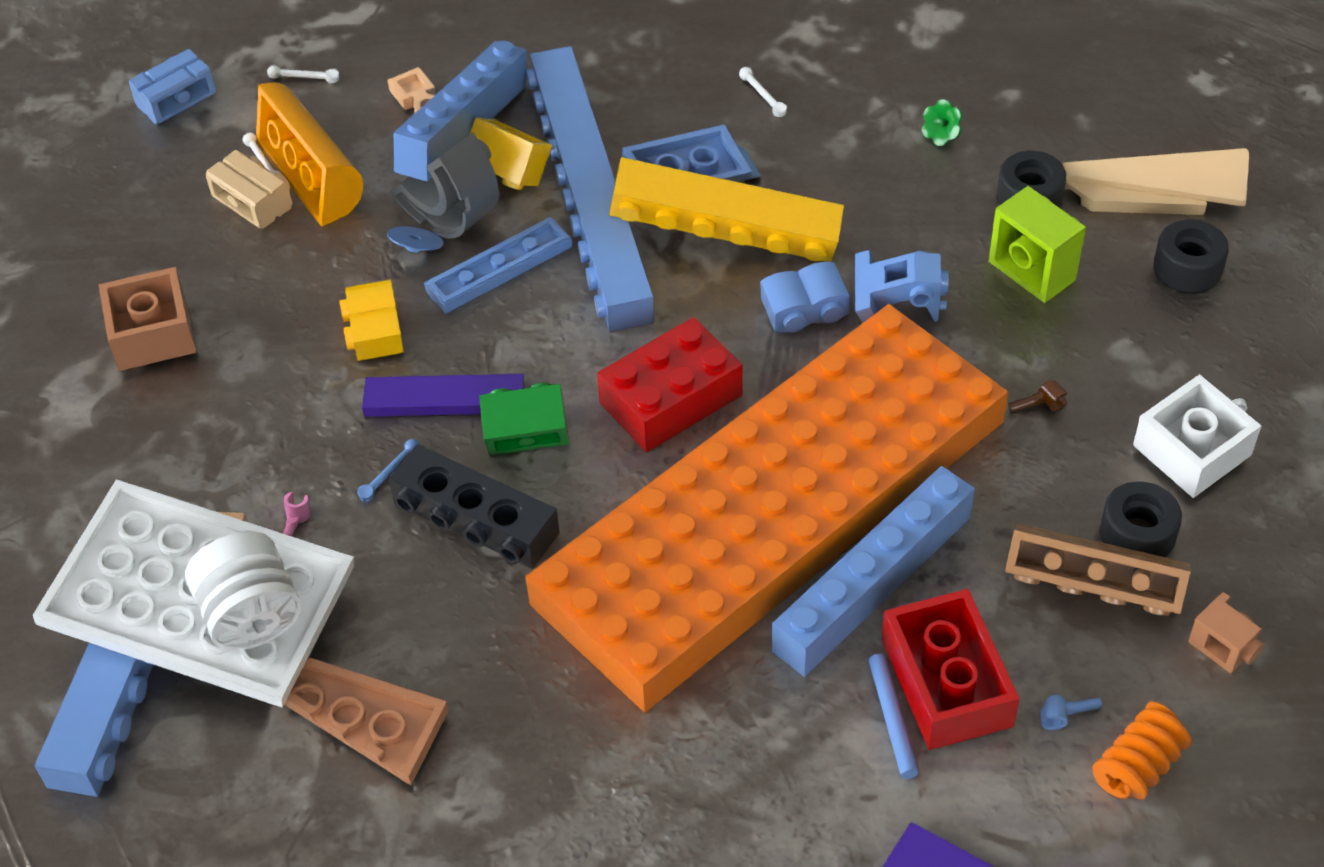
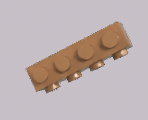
M1018 523L1014 529L1005 572L1014 574V579L1029 584H1039L1040 581L1057 584L1056 588L1066 593L1082 595L1083 591L1100 595V599L1108 603L1126 605L1127 601L1144 605L1143 609L1147 612L1169 616L1170 612L1181 614L1191 567L1190 563Z

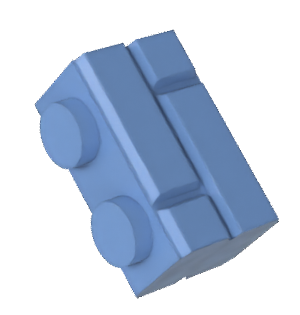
M190 49L170 57L167 61L129 80L137 107L145 115L147 114L148 118L156 125L216 93L209 67L201 59H198Z

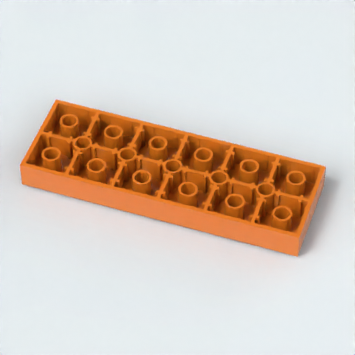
M887 304L527 574L525 578L529 604L634 704L646 713L878 525L941 465L947 469L1004 423L1009 391L893 306Z

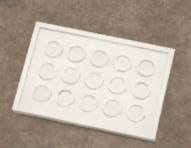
M116 479L35 610L33 618L36 625L283 708L354 568V557ZM255 531L264 533L273 540L284 563V572L290 576L293 588L301 599L302 610L297 620L284 633L267 643L254 648L236 651L221 649L211 640L208 626L204 624L201 608L196 605L186 583L185 570L189 561L201 548L218 538L236 532Z

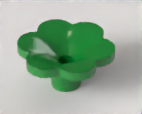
M942 99L935 106H929L925 109L923 114L925 123L922 127V132L925 137L932 138L934 144L944 146L950 139H957L960 136V122L963 114L959 108L953 107L950 101Z

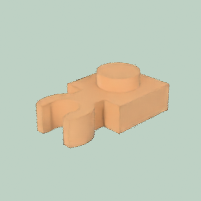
M419 67L388 79L390 92L404 110L414 107V113H416L436 95L434 85Z

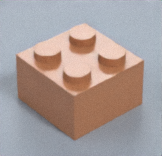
M176 267L98 284L107 339L119 371L197 353L187 301Z

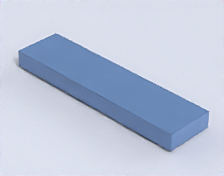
M549 217L424 282L425 292L447 314L572 247V239L552 217Z

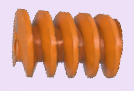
M1150 701L1146 705V709L1142 710L1135 717V722H1131L1124 730V734H1120L1113 742V746L1103 753L1102 759H1098L1094 763L1092 773L1101 788L1113 797L1126 799L1130 796L1137 800H1143L1149 794L1148 787H1155L1160 781L1159 775H1165L1171 769L1170 762H1176L1181 757V750H1187L1192 744L1191 736L1169 708L1158 702Z

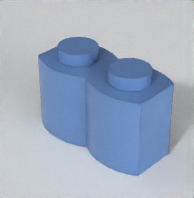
M834 262L815 263L802 268L798 272L785 271L776 273L760 281L761 300L775 333L798 332L811 323H833L849 314V294Z

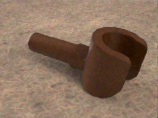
M1049 380L1039 388L1038 393L1010 402L1008 407L1012 413L1033 405L1037 406L1045 403L1051 411H1058L1067 404V399L1064 397L1067 395V392L1058 382Z

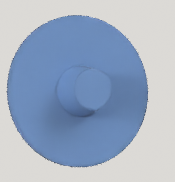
M408 226L394 227L387 234L392 242L406 247L410 252L418 253L421 250H436L443 246V240L440 236L421 228Z

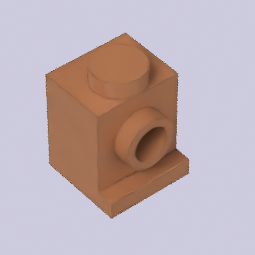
M1222 592L1195 618L1188 642L1232 674L1243 662L1248 665L1252 664L1264 649L1265 643L1258 639L1262 628L1257 626L1248 615L1228 605L1230 596Z

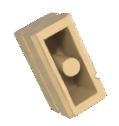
M234 150L223 158L222 163L218 162L206 171L205 175L211 195L262 230L274 222L276 216L280 217L291 209L292 200L289 192L291 186L288 180L279 172L273 174L265 169L263 163L255 156L249 158L240 151Z

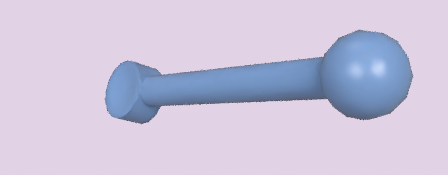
M409 439L406 441L405 449L370 484H364L358 488L357 493L362 502H370L374 499V491L396 470L416 444L420 445L418 440Z

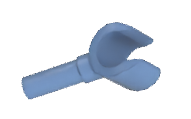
M1051 695L1046 699L1045 707L1040 710L1042 727L1047 730L1062 729L1068 724L1067 715L1101 709L1102 701L1100 698L1065 702L1064 697Z

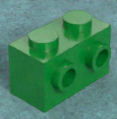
M541 382L530 386V388L518 390L499 388L491 391L489 394L479 395L483 437L489 456L569 445L565 403L560 384L552 385Z

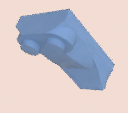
M725 125L622 148L623 158L725 180L742 182L762 177L746 149L735 143Z

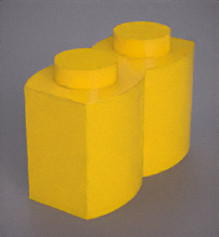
M391 279L345 287L347 299L339 300L343 322H350L351 325L350 327L343 328L347 350H355L358 361L404 353Z

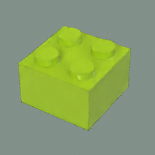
M1027 186L996 208L988 262L1043 303H1046L1076 281L1086 226L1057 207L1048 198Z

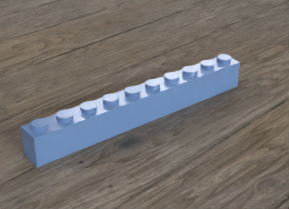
M569 46L531 53V68L526 69L529 90L536 89V92H533V101L536 113L543 112V115L540 116L543 136H550V139L547 140V143L552 145L549 154L550 160H557L558 164H554L558 186L565 185L566 188L562 189L564 206L566 211H573V214L570 215L573 236L581 237V241H578V250L581 262H588L589 267L586 268L590 291L597 290L598 295H594L598 318L605 317L609 332L654 323L653 295L629 222L609 215L615 179L572 48Z

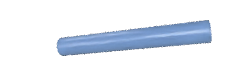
M875 654L868 660L900 775L903 779H910L919 774L886 656L884 654Z

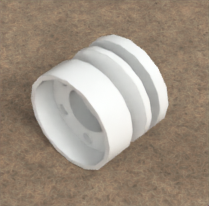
M255 531L236 532L218 538L201 548L189 561L185 570L186 583L196 605L201 608L204 624L208 626L211 640L221 649L236 651L254 648L267 643L284 633L297 620L302 610L301 599L293 588L290 576L284 572V563L273 540L264 533Z

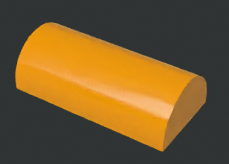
M280 83L260 84L258 87L256 137L257 145L275 169L288 180L291 189L321 227L348 215L356 207L363 193L364 184L361 174L290 88Z

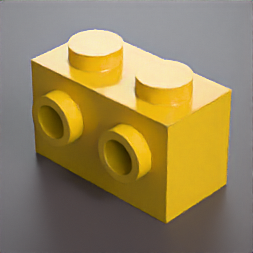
M475 117L470 134L474 133L476 138L482 140L490 149L491 158L489 160L495 174L503 178L502 183L517 190H522L524 186H539L552 145L498 120Z

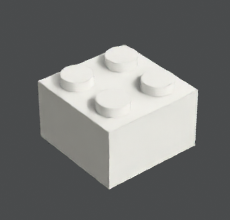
M1199 374L1140 416L1133 446L1194 498L1252 456L1261 425Z

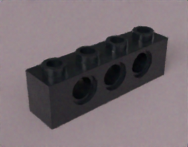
M416 444L389 477L394 503L402 511L409 514L416 513L430 520L439 529L454 531L464 536L475 546H485L500 553L505 560L511 563H521L533 569L560 534L557 508L419 444Z

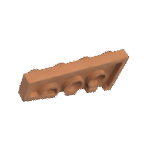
M308 657L284 704L409 785L415 779L449 711L447 701Z

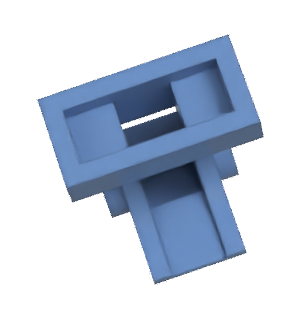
M870 250L855 253V311L862 323L887 304L893 305L904 301H910L916 307H926L934 322L938 321L939 310H947V301L940 300V296H946V293H948L949 276L948 270H941L940 254L917 251L876 262Z

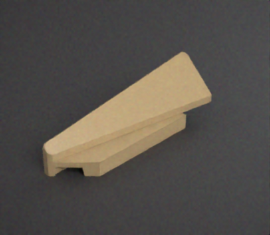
M1247 148L1062 163L1067 173L1065 189L1072 190L1081 197V205L1094 212L1204 215L1207 206L1206 201L1236 206H1245L1249 168V150Z

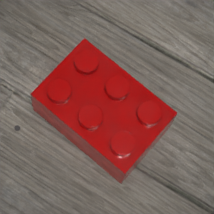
M692 317L598 371L599 403L647 453L742 396L743 364L695 317Z
M968 588L884 611L881 640L928 751L1014 727L1020 698Z

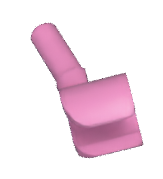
M289 492L284 496L283 500L287 518L283 534L293 537L298 524L304 523L310 518L311 510L308 495H305L302 503L294 505L293 492Z

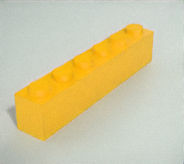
M621 157L609 215L629 222L638 221L656 225L666 230L675 229L689 232L703 238L712 237L731 241L736 245H749L768 249L773 253H786L805 257L815 262H831L839 241L844 205Z

